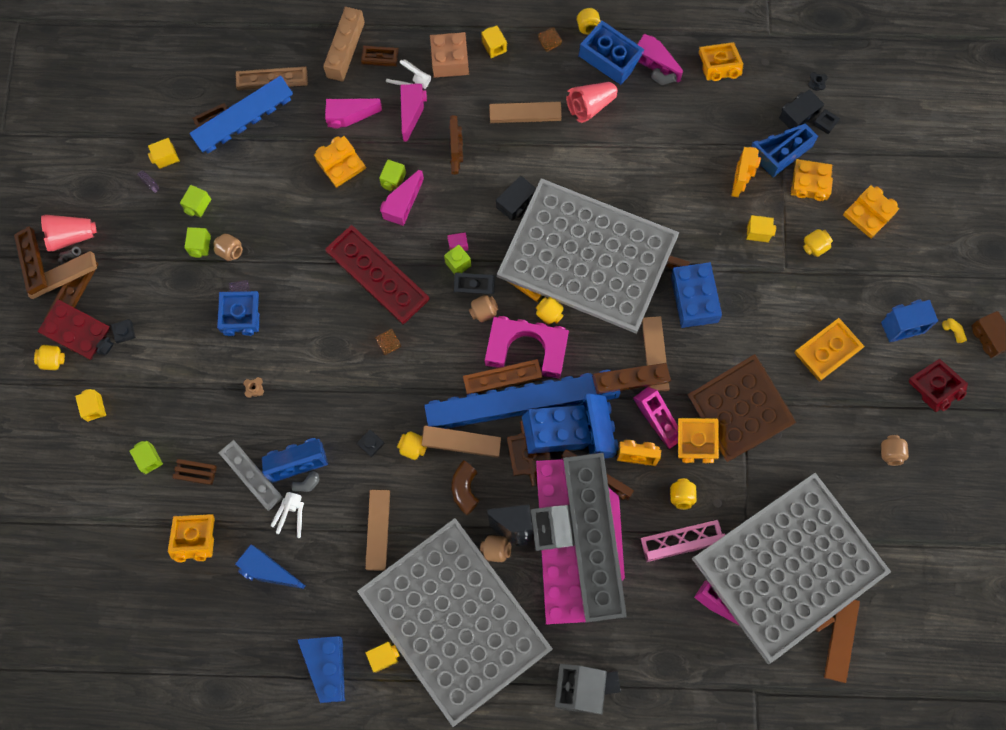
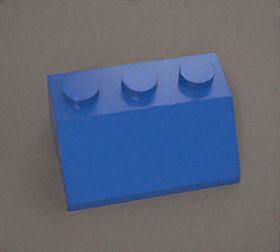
M601 21L580 44L579 57L621 85L634 70L644 49L604 21Z
M586 394L580 405L585 407L590 433L589 454L604 453V459L612 458L616 455L619 447L617 439L614 440L613 432H615L614 421L610 420L609 415L611 413V404L607 402L606 396Z
M316 438L304 441V444L298 446L297 444L289 445L285 450L279 452L278 450L270 451L267 453V456L262 457L263 474L272 483L328 465L323 444Z

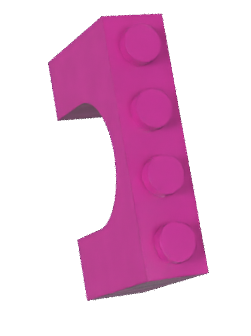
M505 316L494 317L485 357V366L505 367L510 344L517 338L528 336L537 339L544 347L545 356L542 376L560 379L569 330H565L561 326L548 327L544 323L531 324L522 319L517 321L509 320Z

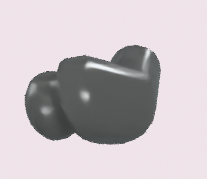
M655 68L651 73L652 80L659 85H666L677 81L675 73L664 75L659 68Z

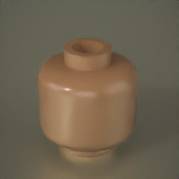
M222 234L214 240V252L221 258L232 261L240 257L242 245L237 238L229 234Z
M483 295L471 302L469 312L473 319L477 318L479 322H485L495 317L499 309L492 296Z
M898 435L888 436L881 443V456L888 465H902L909 457L908 444L906 440L901 439Z
M489 535L485 542L482 541L480 551L484 554V558L487 561L504 562L506 558L510 557L511 543L504 536Z

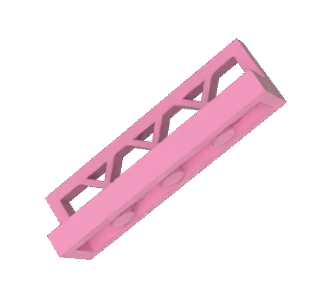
M718 520L643 537L640 540L646 562L708 548L725 536V533L722 534ZM714 525L717 535L708 537L703 534L706 527ZM688 531H693L699 535L697 540L690 542L684 539ZM673 535L679 539L677 545L669 546L664 543L668 536ZM654 540L661 545L657 550L648 551L646 542Z

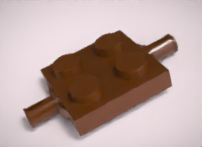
M452 115L450 116L449 126L452 158L450 164L451 174L457 175L459 174L460 163L463 162L462 126H458L457 116Z
M520 421L522 433L517 436L507 437L514 477L521 475L530 476L531 487H535V482L536 486H538L536 461L551 460L550 452L528 454L523 421Z

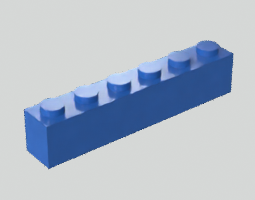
M280 75L190 132L189 135L202 153L206 151L209 154L216 149V144L228 142L232 139L231 135L235 132L237 134L242 133L247 129L245 126L249 123L256 124L262 119L260 116L267 113V115H270L277 110L275 108L277 105H285L290 102V97L293 93Z

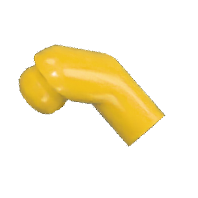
M948 318L942 322L944 330L951 329L954 332L957 343L967 341L963 327L953 318Z

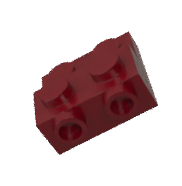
M938 359L909 378V383L922 394V400L935 412L940 409L942 411L947 410L953 400L960 401L967 394L968 383L941 359Z

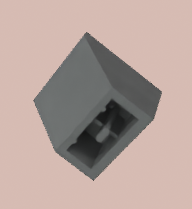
M570 505L530 509L535 551L575 546Z
M560 664L555 707L567 711L602 714L607 671L584 666Z

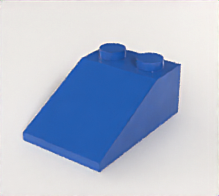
M253 545L248 547L235 564L240 568L238 572L251 581L255 578L263 582L304 589L306 586Z

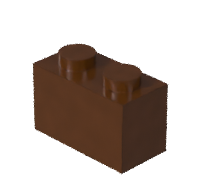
M999 311L989 314L971 325L974 335L979 338L983 345V350L990 358L1006 352V323Z

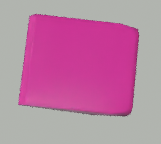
M466 233L447 235L450 250L460 245L464 251H468Z

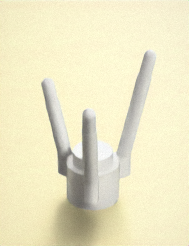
M400 60L402 65L415 73L413 77L415 84H422V87L426 89L430 83L431 76L422 72L407 60ZM386 79L387 83H392L396 85L412 84L397 80Z
M290 492L286 493L271 523V527H274L283 512L276 534L280 533L288 511L295 512L298 509L297 538L301 537L304 503L300 502L302 498L300 495Z

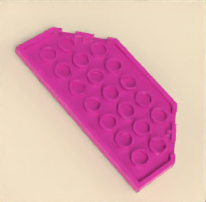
M563 459L536 461L539 508L569 505ZM609 488L621 580L623 581L625 574L619 496ZM575 546L541 550L546 624L585 622Z

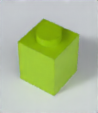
M387 160L379 177L381 186L388 191L397 189L402 184L406 175L405 165Z
M190 185L180 204L186 214L192 217L196 215L201 218L211 198L206 191Z
M188 227L185 249L190 256L196 258L208 256L211 235L207 229Z
M457 245L444 255L446 265L454 274L463 273L471 267V258L460 245Z
M148 441L139 442L130 450L136 465L144 474L163 465L154 446Z

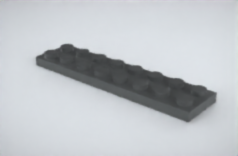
M604 453L563 458L585 622L627 617Z

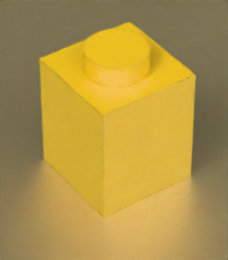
M497 25L481 32L482 43L491 58L507 52V42Z
M169 138L148 145L151 152L148 153L149 159L152 164L156 163L159 169L179 161L175 148Z
M751 215L748 221L746 240L769 242L776 233V225H773L774 218Z
M88 389L75 396L80 417L87 422L106 416L101 394L97 391Z
M390 642L365 652L373 672H378L398 663L397 657L400 656L395 645L392 646Z

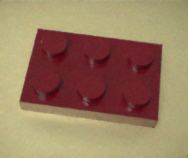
M57 300L37 332L91 360L97 351V344L101 339L105 338L110 330V326Z

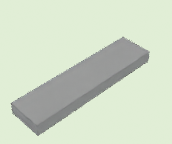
M234 440L218 452L268 511L283 499L282 495Z

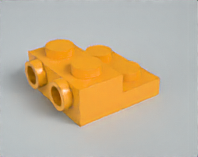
M734 42L699 47V55L703 62V72L707 80L719 81L721 78L727 77L735 79L742 75L743 62Z
M339 136L335 137L329 146L319 147L316 150V154H314L317 163L336 188L366 169L365 164L356 154L353 146L345 136L341 138Z
M754 147L743 148L737 163L731 195L733 197H739L741 191H745L746 183H749L751 176L754 177L756 169L759 168L761 157H758L759 150Z
M796 159L791 195H795L798 198H814L817 201L828 200L832 190L833 178L831 175L833 165Z
M870 185L844 212L843 216L869 238H872L897 213L899 208L897 207V202L891 198L887 199L879 187Z
M678 418V459H682V463H694V459H702V463H714V459L719 458L718 419Z
M624 440L618 446L617 461L656 466L661 458L660 447L655 446L654 443L644 442L643 444H635L633 440Z
M213 514L173 516L168 547L171 559H174L176 562H185L189 558H194L196 561H205L206 558L212 557L215 521Z

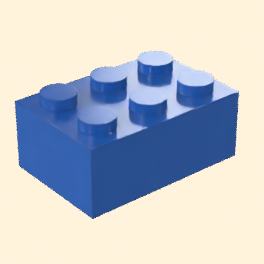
M711 262L674 267L671 273V280L681 328L718 323L722 317Z
M584 405L529 409L522 416L528 454L565 451V449L569 451L582 450L591 443Z

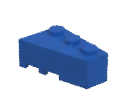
M803 124L786 130L782 134L769 136L762 141H755L751 147L759 150L758 157H761L760 165L774 178L812 148L818 135L807 124Z
M337 636L298 640L320 703L345 701L343 638Z

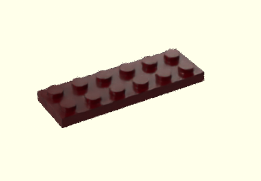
M353 225L349 226L325 248L326 253L402 325L430 300L427 294Z

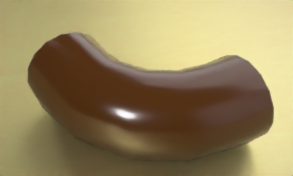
M463 460L452 477L451 491L454 502L465 515H469L480 502L471 491V482L478 472Z

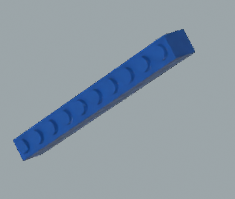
M603 370V371H600L599 373H601V372H608V371H610V370ZM585 373L578 378L568 376L562 378L561 381L546 380L542 382L543 384L539 385L529 383L525 384L522 388L507 387L505 391L497 392V390H490L482 395L473 393L467 395L466 398L451 397L448 398V401L443 402L433 400L425 405L428 426L448 429L521 416L529 409L577 406L581 404L586 394L606 396L607 400L619 398L620 391L596 394L592 374Z

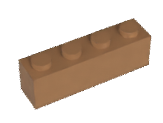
M345 7L323 66L327 78L344 82L365 23L362 10Z

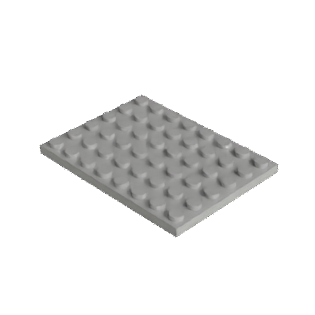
M541 178L497 272V277L547 298L551 297L562 304L637 334L679 232Z
M816 473L692 558L767 664L772 663L891 572Z
M456 518L357 591L452 727L456 726L553 650Z

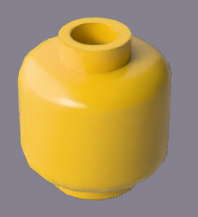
M593 8L583 9L577 16L579 30L585 35H589L601 22L598 12Z
M816 229L804 238L805 245L803 248L808 255L813 254L815 257H819L831 249L833 240L826 230Z
M544 297L536 306V315L547 325L553 322L557 324L564 316L562 314L564 307L551 297Z
M41 345L39 349L35 350L34 363L38 365L39 369L58 370L60 364H64L65 353H61V349L58 346Z
M411 431L402 434L397 446L400 449L399 453L412 460H417L420 455L424 456L427 447L421 446L422 436Z
M682 478L671 485V503L676 508L686 510L696 503L695 484L688 479Z

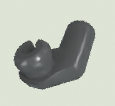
M73 247L71 250L61 252L58 255V263L62 265L77 258L81 254V249Z
M312 471L303 482H293L292 491H312L319 483V474Z

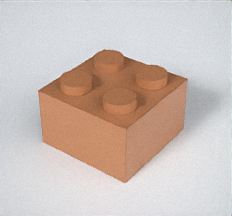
M465 32L430 35L434 78L469 75Z

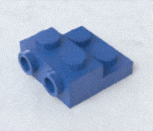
M257 291L219 292L217 328L223 335L234 336L235 332H242L243 335L251 336L254 335V332H259V293Z

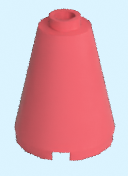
M611 82L573 87L568 90L570 93L566 100L572 116L576 114L578 117L576 120L584 123L617 97V87Z
M55 215L41 216L42 231L45 235L44 241L48 252L93 238V233H97L95 222H91V219Z

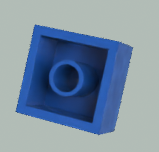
M916 300L908 306L901 304L893 307L892 311L886 314L881 323L890 343L924 334L938 322L930 300L923 302L922 300Z

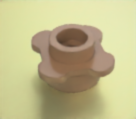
M259 377L255 380L246 379L244 381V386L246 387L245 396L251 398L252 396L263 395L264 390L261 385L263 380Z

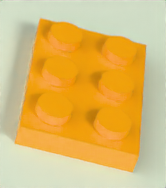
M838 318L794 353L820 382L865 346L843 321Z

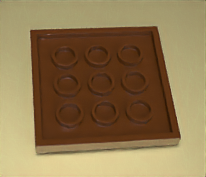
M756 354L688 394L702 419H718V446L726 462L735 459L797 423Z

